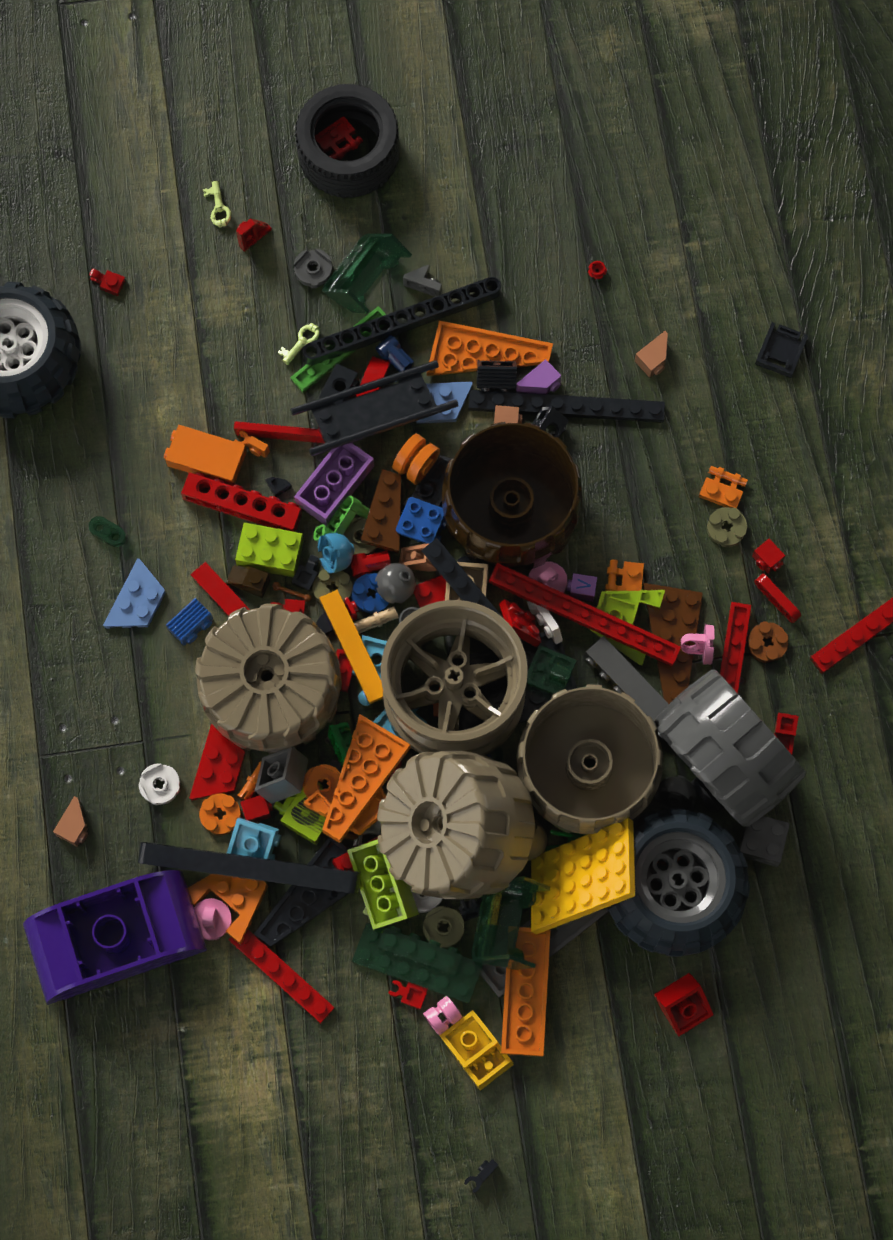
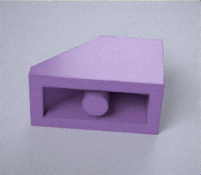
M545 359L517 383L516 391L518 393L534 394L554 392L561 385V375Z

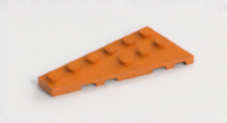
M439 320L429 361L437 360L439 367L427 371V376L477 371L478 360L516 361L517 367L539 365L545 359L548 362L550 361L553 343Z
M359 714L356 729L353 732L352 741L343 763L337 788H335L334 797L322 829L324 834L338 843H341L411 748L409 743Z

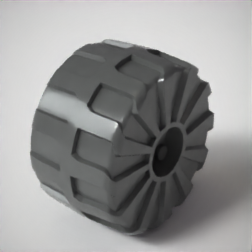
M716 670L707 672L682 691L654 720L659 734L690 767L694 775L704 783L719 803L742 826H750L773 809L806 776V771Z

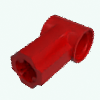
M388 550L369 555L365 553L353 555L351 568L354 578L380 571L391 564Z

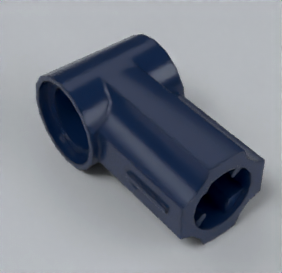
M392 335L376 347L378 354L384 360H388L399 372L410 369L414 365V361L401 349V345Z

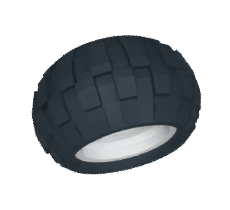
M6 282L4 286H0V417L16 418L18 414L27 413L29 416L42 412L41 407L49 402L55 404L64 396L63 389L65 386L72 384L78 370L77 363L81 356V342L76 324L61 301L50 296L49 292L34 285L32 287H24L21 282ZM23 334H29L28 337L21 338ZM34 351L32 355L26 356L27 352ZM19 364L18 368L11 369L13 365Z

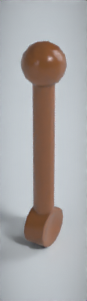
M274 582L272 585L275 591H285L304 598L306 602L312 599L311 595H304L280 586L278 582Z

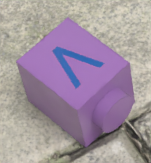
M573 573V579H568L567 591L575 599L593 602L597 577Z

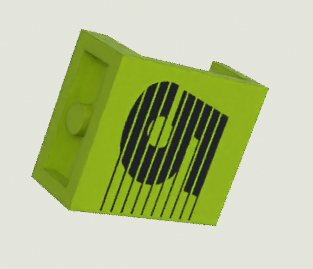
M318 782V785L320 786V790H323L322 788H323L324 786H323L321 783ZM302 788L301 793L296 795L280 821L283 826L317 845L321 839L320 835L326 818L304 806V801L307 797Z

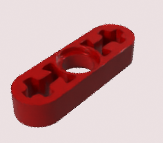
M761 574L754 580L757 588L788 621L794 623L801 617L797 607L766 575Z

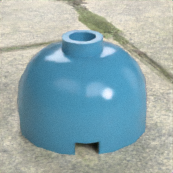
M328 533L320 536L318 540V552L322 551L323 555L320 561L328 573L340 572L351 564L355 549L353 544L344 535Z

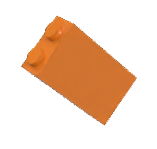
M178 424L177 429L173 430L170 441L172 443L170 448L167 447L164 453L167 466L187 473L195 474V472L204 474L206 478L212 480L218 478L231 486L235 484L247 453L246 446Z

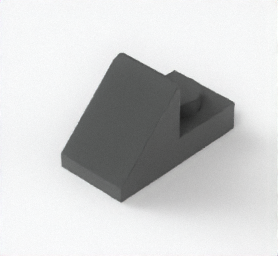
M430 265L404 274L403 286L434 297L442 293V284L433 278L427 279Z

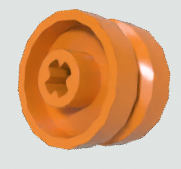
M415 433L407 440L397 454L392 469L401 475L407 473V479L417 485L426 477V474L435 464L440 454V449L432 443L426 445V439Z

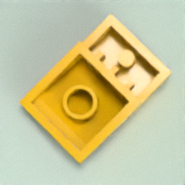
M474 1010L439 1035L480 1091L514 1065L507 1054H501V1046Z

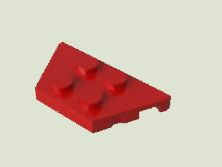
M213 724L210 726L189 797L192 801L202 797H210L214 794L235 792L245 758V751L223 736Z

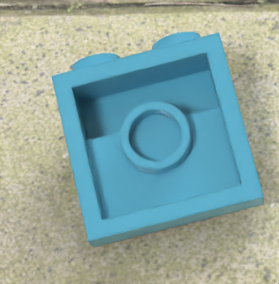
M237 818L227 853L275 860V855L272 852L274 846L278 847L281 840V835L278 834L279 829Z

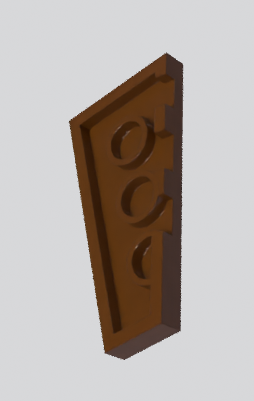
M382 469L361 537V543L399 553L400 534L396 532V527L400 519L401 474Z

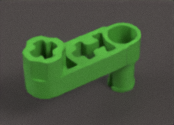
M347 496L336 510L328 525L321 524L315 528L314 540L318 542L320 536L328 533L343 535L355 515L367 519L370 508L364 506L360 500L353 496Z

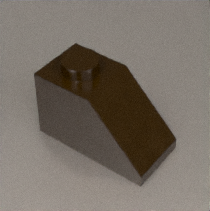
M233 565L226 584L263 598L269 585L270 577L268 573L250 566Z

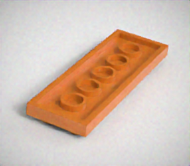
M510 926L508 928L501 1054L544 1056L550 930L536 935L531 932V928Z

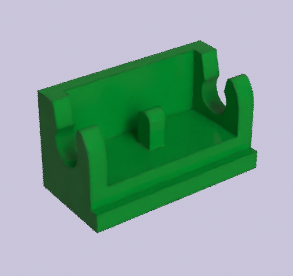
M348 722L329 725L328 738L341 768L352 741Z

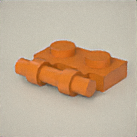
M711 466L708 473L715 475V478L712 480L706 477L699 497L723 507L737 508L743 491L736 489L737 485L745 487L748 480L742 478L740 474L735 473L734 475L724 471L722 467L716 468ZM721 478L731 481V486L720 483Z
M610 560V566L607 568V574L609 575L608 584H606L605 591H640L642 589L644 563L624 561L623 569L617 568V560ZM617 576L622 577L621 586L616 585Z

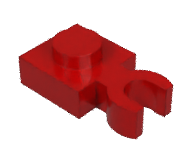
M393 980L392 984L397 985L399 990L397 992L389 991V995L392 997L402 996L401 1003L421 1010L428 989L408 982L406 987H403L401 982Z

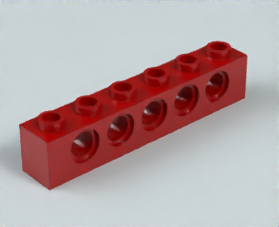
M189 472L181 492L182 498L185 501L281 530L296 532L302 516L301 508L293 502H288L287 504L274 496L268 498L255 490H251V492L246 491L239 485L232 484L231 486L218 478L212 480L199 472H195V474ZM204 487L210 488L207 493H201L200 491ZM223 493L229 494L226 499L219 498ZM241 499L247 500V503L244 505L237 504ZM259 505L266 506L263 511H257L256 508ZM278 511L285 513L282 517L275 516V513Z

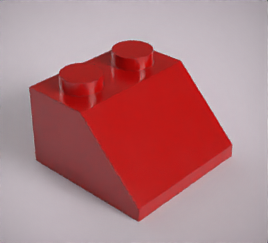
M690 973L654 994L662 1012L678 1037L714 1015L701 985Z

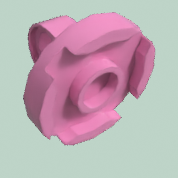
M545 562L544 565L532 569L528 576L565 593L568 583L567 575L564 569L556 563Z
M705 624L704 634H686L681 638L682 651L688 654L702 655L703 665H711L713 661L714 625ZM688 641L695 642V645L687 646L685 645V643Z
M211 898L200 901L194 907L205 940H217L224 936L226 930L232 924V914L225 903Z

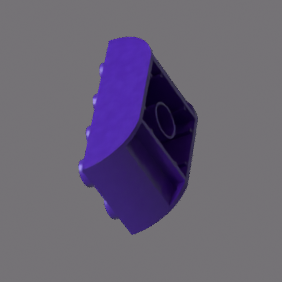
M167 870L142 875L55 904L35 913L23 923L47 1005L207 951L183 872L179 870Z

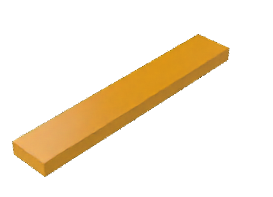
M338 589L319 597L369 704L383 699L382 681Z

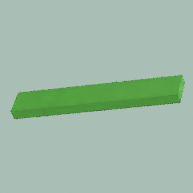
M378 306L356 325L384 316L386 313ZM381 325L379 328L382 330L387 325ZM365 331L362 332L361 335L364 337H369L371 333ZM345 338L343 340L347 344L353 342L351 338ZM330 345L326 349L333 350L335 347ZM355 351L344 353L316 365L306 364L291 376L290 379L304 393L334 369L336 363L340 364Z

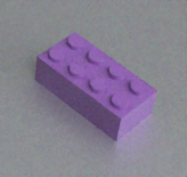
M352 443L332 449L294 496L295 504L327 526L344 499L355 492L373 469L374 458Z

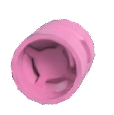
M447 996L437 1003L436 1008L431 1007L423 1013L438 1035L449 1029V1024L454 1025L463 1018ZM440 1013L445 1017L442 1021L438 1017Z

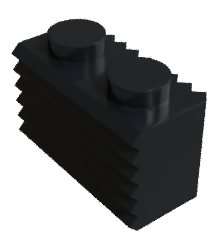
M477 361V388H480L482 391L500 389L503 392L516 389V361Z

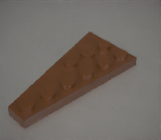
M643 583V589L647 591L665 590L660 609L646 605L651 633L681 647V638L684 635L697 633L703 593ZM688 641L685 645L693 646L695 642ZM681 648L673 666L657 660L662 695L668 704L688 688L693 654L685 653Z

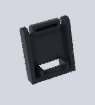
M772 322L755 364L791 378L808 335L805 334L803 336L802 342L798 341L801 332L780 324L777 331L774 332L776 323ZM767 359H773L775 361L786 364V366L784 368L782 366L767 361Z

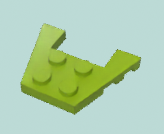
M665 590L602 591L597 609L633 625L639 603L660 609ZM590 629V631H592L593 633H595V634H596L597 636H599L600 638H602V637L604 636V635H602V634H600V633H598V632H595V631H593V630ZM604 636L617 650L638 665H643L646 654Z

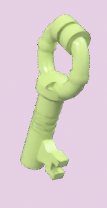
M213 181L212 187L210 189H203L205 197L214 195L215 206L210 218L214 225L221 228L228 226L232 212L227 206L223 205L219 181ZM226 211V218L216 220L215 215L217 212Z
M313 323L300 328L298 342L290 351L283 347L281 348L282 351H278L279 355H284L282 361L289 365L306 344L318 340L320 328ZM306 330L315 333L311 339L307 340V338L303 337V333Z

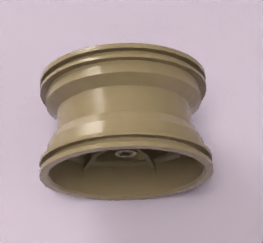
M439 601L421 607L408 615L398 624L389 637L381 661L384 707L387 718L399 738L409 743L411 749L419 754L426 751H465L485 756L500 747L515 730L524 708L528 671L526 654L520 638L511 625L499 614L485 606L469 601ZM457 635L446 661L419 648L435 638ZM470 638L476 639L488 646L500 661L469 665ZM410 659L429 679L417 689L402 694V674L406 663ZM454 659H461L463 664L456 666L452 661ZM506 676V695L502 704L496 710L481 693L479 687ZM432 685H438L440 690L432 692L429 688ZM467 691H473L475 696L467 698L464 694ZM439 703L438 728L426 724L411 710ZM462 707L484 721V723L476 727L454 731Z

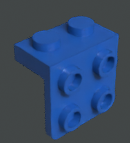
M410 497L399 519L396 532L424 544H430L436 538L441 542V531L447 528L443 508Z

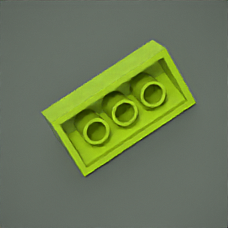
M378 839L347 850L353 870L361 872L359 888L373 930L419 915L410 885L403 880H396L389 872L391 865L386 855L380 852Z

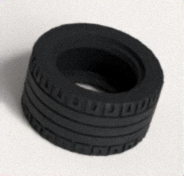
M338 84L314 94L300 110L295 126L298 159L306 178L315 187L332 196L353 198L378 190L379 187H382L390 179L399 160V129L394 110L380 94L370 88L357 84ZM344 116L347 121L358 122L369 127L378 137V141L373 150L366 156L353 161H340L327 156L321 151L316 143L315 135Z

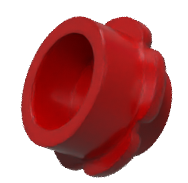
M594 261L588 267L589 276L595 277V279H601L607 273V268L601 261Z

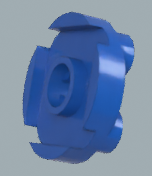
M378 573L362 575L353 585L351 598L362 612L365 611L373 614L377 611L378 613L383 611L389 604L379 595L376 589L378 585L377 581L375 582V578ZM368 589L376 591V598L366 595Z

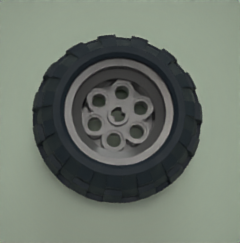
M684 808L652 811L633 821L635 896L606 907L614 919L615 925L625 936L627 935L632 941L637 943L639 947L666 956L679 957L700 953L721 942L737 926L744 913L746 901L749 898L748 865L744 853H741L735 843L736 839L726 828L723 829L715 823L713 818L700 812L687 811ZM678 857L686 859V867L679 866L677 862ZM658 861L666 863L667 869L665 871L658 869ZM692 873L700 875V883H695L692 880ZM673 876H679V880L682 882L680 886L675 885V881L672 880ZM653 880L658 881L660 890H653L650 882ZM686 893L694 895L695 900L693 903L686 901ZM665 897H672L674 906H667L664 902Z

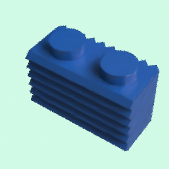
M194 598L166 624V627L185 646L187 643L191 644L195 641L198 632L202 629L206 630L211 626L213 617Z

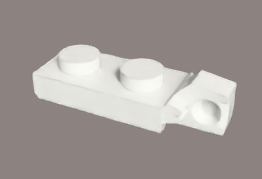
M528 601L527 604L530 612L535 614L540 626L544 625L546 636L552 638L555 644L562 642L563 639L559 626L549 611Z

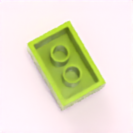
M244 523L235 558L237 566H250L267 573L294 577L298 569L303 547V534Z

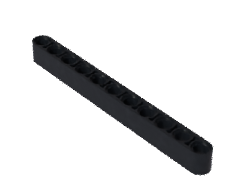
M488 277L315 340L304 346L303 360L311 366L344 353L385 340L390 335L396 336L489 302L499 296L501 282L496 277ZM494 286L496 290L490 291L487 287ZM471 292H475L479 296L474 298L471 297L469 294ZM459 299L461 303L454 304L451 300ZM440 305L443 309L438 311L433 307ZM423 312L425 316L418 317L416 313ZM400 318H404L407 320V322L401 324L397 320ZM381 325H387L389 329L381 330L379 327ZM367 331L370 332L371 335L369 337H364L361 335V333ZM345 338H351L353 342L347 344L343 340ZM333 345L335 348L333 350H327L325 346ZM310 351L316 352V356L309 357L307 353Z
M140 842L138 863L347 893H358L361 872L149 842Z

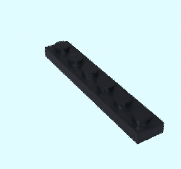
M437 538L421 550L462 601L480 604L502 617Z

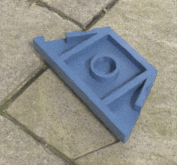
M472 382L426 384L436 405L456 399L459 407L417 420L416 423L456 422L460 410L466 402L468 393L472 389Z
M137 558L103 624L104 628H131L133 626L140 628L148 627L166 591L140 559Z

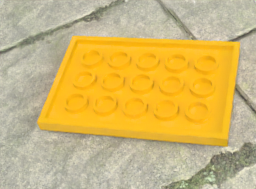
M629 818L621 823H614L604 827L598 833L585 835L542 853L536 859L531 860V932L536 935L635 896L633 820Z

